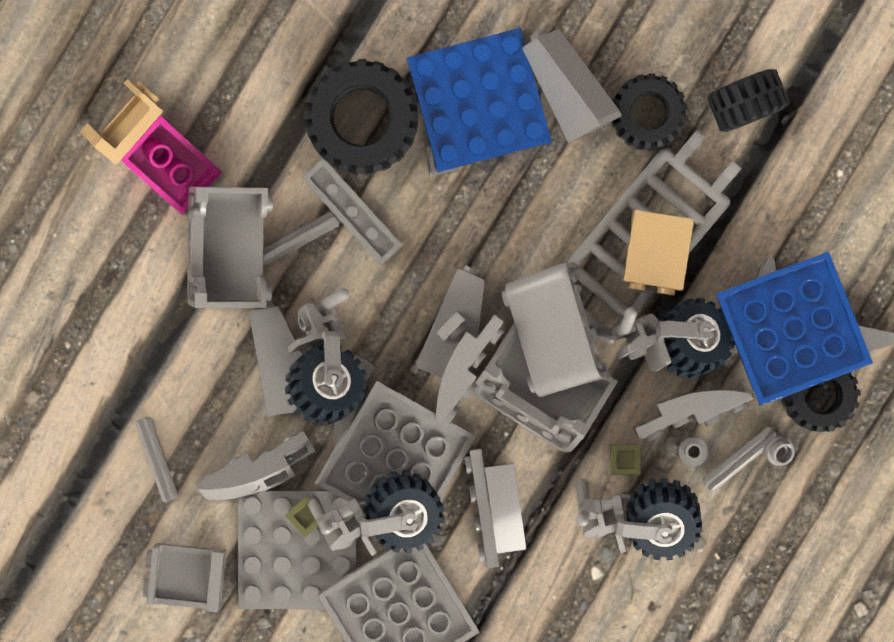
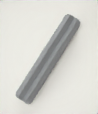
M329 211L264 247L263 265L268 266L337 228L339 221L335 214Z
M150 417L139 419L135 422L159 493L163 502H169L176 499L178 493L152 419Z
M766 427L703 479L706 487L712 492L716 491L766 450L769 442L778 437L775 431L770 427Z

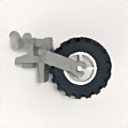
M341 288L324 298L316 308L312 303H308L298 310L299 326L303 332L306 331L307 336L295 340L287 348L289 353H293L309 347V350L300 356L289 368L291 372L286 375L285 381L289 382V384L285 387V394H291V398L287 401L290 406L295 404L297 409L294 412L298 416L302 413L305 414L304 420L309 423L316 419L317 425H323L328 422V425L333 424L353 412L359 406V402L364 399L365 393L362 391L367 388V381H362V378L366 376L365 369L360 370L358 367L361 361L358 358L353 360L350 357L353 352L350 350L341 351L342 346H340V342L346 340V337L339 326L335 306L348 299L349 291L345 288Z
M690 298L680 302L662 314L659 318L660 321L653 314H647L635 320L637 310L629 307L626 309L620 325L614 329L599 327L596 331L597 336L601 339L617 341L626 337L628 344L616 353L618 359L629 356L630 360L645 356L651 373L659 371L668 365L666 370L670 373L677 371L678 377L688 376V379L701 377L725 363V360L729 359L732 354L729 350L733 349L735 345L734 341L731 340L732 336L721 308L716 309V303L712 301L705 303L704 298H697L696 300Z
M402 470V475H398L394 471L390 472L391 477L388 479L384 475L380 477V484L376 486L373 483L370 487L372 495L366 494L365 501L357 502L354 498L347 502V505L325 513L317 499L310 500L308 507L321 533L326 535L325 538L332 551L349 547L354 542V539L361 536L369 553L373 556L377 553L368 536H375L386 549L391 547L392 551L397 553L400 552L401 548L405 553H412V548L415 547L420 551L424 549L422 544L425 542L431 544L434 541L432 535L434 533L439 535L441 531L438 523H444V515L442 514L444 507L440 497L426 478L423 479L417 473H414L412 476L409 471ZM353 515V518H351L350 520L346 522L343 521Z
M661 478V482H656L653 479L649 481L648 486L641 484L638 487V493L633 491L631 495L620 494L603 500H590L588 483L585 479H579L576 482L579 509L576 521L579 526H583L584 538H600L608 533L615 532L620 553L626 552V538H629L630 541H633V547L637 551L642 549V555L649 557L651 554L654 556V560L666 557L667 561L673 560L675 555H678L679 558L685 556V550L691 552L695 548L694 542L698 543L701 538L702 519L698 497L695 492L691 493V488L686 484L681 487L678 480L674 479L670 483L668 478ZM624 510H627V512H626V519H627V521H624Z

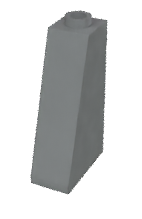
M544 29L530 36L532 41L522 47L568 143L589 135L622 116L617 106L560 29L550 33Z
M465 266L463 270L457 268L415 367L442 378L452 353L466 331L477 338L485 282L484 279L479 278L481 272ZM457 311L465 319L461 323L465 329L453 341L449 337L443 341L435 332ZM471 365L468 370L474 374V367Z
M271 301L267 302V308H256V310L249 311L267 417L292 413L297 409L295 404L290 406L287 401L291 398V394H285V387L289 384L285 379L286 375L291 372L289 370L291 365L304 354L302 350L289 353L287 348L297 339L281 307H273Z

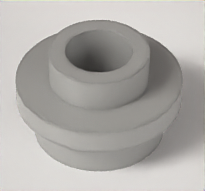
M688 437L681 442L678 454L681 461L686 465L699 466L707 459L708 447L702 439ZM692 446H696L699 449V454L696 457H690L688 454V450Z
M786 437L774 438L769 442L765 451L767 460L776 466L787 465L792 461L795 454L792 442Z

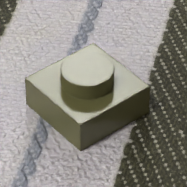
M610 444V474L641 475V445Z
M309 495L303 498L285 515L304 537L309 535L318 526L308 507L309 501L312 500Z

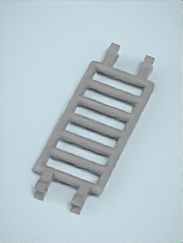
M695 131L676 154L668 147H663L567 261L577 264L580 277L576 279L621 316L612 329L620 325L625 311L629 307L635 308L638 315L657 293L658 287L646 285L645 291L637 290L640 293L639 296L628 307L579 265L591 252L622 278L625 265L598 242L610 229L629 245L631 231L617 221V219L627 207L633 211L640 210L654 213L636 198L643 188L648 184L687 218L694 219V223L697 226L692 231L689 253L730 205V199L722 191L742 168L735 162H730L713 184L685 162L705 139L698 131ZM666 161L716 202L706 216H703L655 175ZM584 309L594 343H596L599 339L596 334L597 329L606 326ZM603 339L608 344H613L616 342L612 340Z

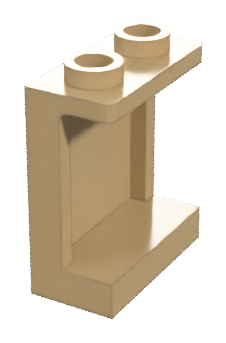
M128 79L124 82L134 93V96L101 134L89 123L80 131L99 152L115 165L118 164L163 112L156 105L160 99L139 81L135 85Z
M634 210L632 212V226L622 282H628L627 288L645 291L647 285L658 287L657 293L675 296V290L682 291L684 286L694 219Z

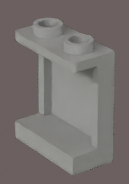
M160 543L153 545V549L148 550L146 556V568H150V578L145 579L143 585V597H147V605L163 604L202 608L208 612H219L221 609L227 550Z

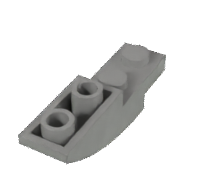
M493 315L477 338L466 331L452 353L438 392L436 422L439 425L444 420L450 423L460 410L456 407L462 397L468 399L478 385L474 383L477 377L468 369L471 365L477 368L487 355L482 350L489 341L495 344L505 330L501 328L504 322L496 315Z
M721 389L684 393L656 403L655 406L660 415L633 428L639 439L645 437L647 441L663 435L661 429L672 425L675 429L690 422L688 416L693 415L697 424L704 423L707 427L722 419L720 414L731 410L732 414L747 408V402L752 400L753 397L751 393Z
M304 431L299 434L287 437L283 444L275 449L263 452L254 462L251 461L247 453L231 459L227 466L217 472L207 474L196 486L206 500H226L250 496L273 488L296 476L290 466L315 452Z

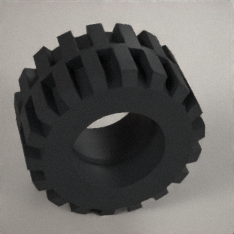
M767 69L717 89L707 97L719 130L722 132H728L760 120L786 108L790 103L777 69Z
M654 73L637 75L635 78L628 80L613 99L622 116L612 121V126L615 127L618 137L625 140L624 143L627 145L635 146V149H648L649 151L666 146L680 134L686 122L687 103H684L683 99L685 96L682 91L679 92L677 89L678 85L674 81L672 83L669 82L668 78L663 75L661 77L655 76L656 74ZM643 95H651L658 98L665 107V120L655 129L641 128L632 118V105L637 98Z
M852 372L831 379L836 389V399L832 407L825 412H815L807 406L804 397L805 389L783 397L781 400L782 405L786 407L788 417L792 418L798 426L815 432L835 431L836 428L845 426V422L848 419L852 420L855 416L853 412L855 408L858 409L860 402H857V398L861 396L860 389H857L856 386L858 380L852 376Z

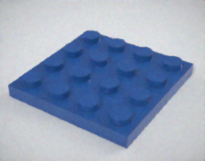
M521 28L406 58L437 173L552 142L533 71L522 49L525 46Z
M829 251L716 294L759 406L873 364Z

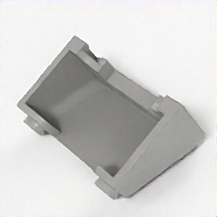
M189 187L187 298L190 306L194 308H267V301H271L272 287L271 283H266V279L263 277L264 218L267 216V212H272L273 197L272 194H268V188Z
M565 262L509 282L505 285L506 290L502 291L505 306L511 309L530 376H527L530 391L537 393L539 397H545L610 377L606 362L601 363L600 358H596V355L600 354V350L595 347L579 293L582 291L580 285H574L577 282L576 278H579L580 274L577 264L573 262Z
M514 322L475 383L478 386L474 390V394L554 448L563 452H571L587 434L618 381L610 375L608 378L545 397H539L537 393L530 391L527 376H530Z

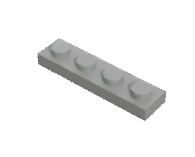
M321 159L302 177L381 266L403 247L399 240L326 160Z
M481 447L469 449L470 456H465L464 458L467 474L473 473L475 484L469 486L471 503L478 504L479 514L473 515L476 533L482 532L484 543L478 544L480 562L486 561L487 568L499 567L482 451Z

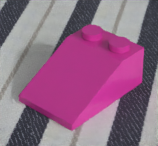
M161 115L121 159L127 167L181 215L188 210L189 187H209L222 173L220 169Z

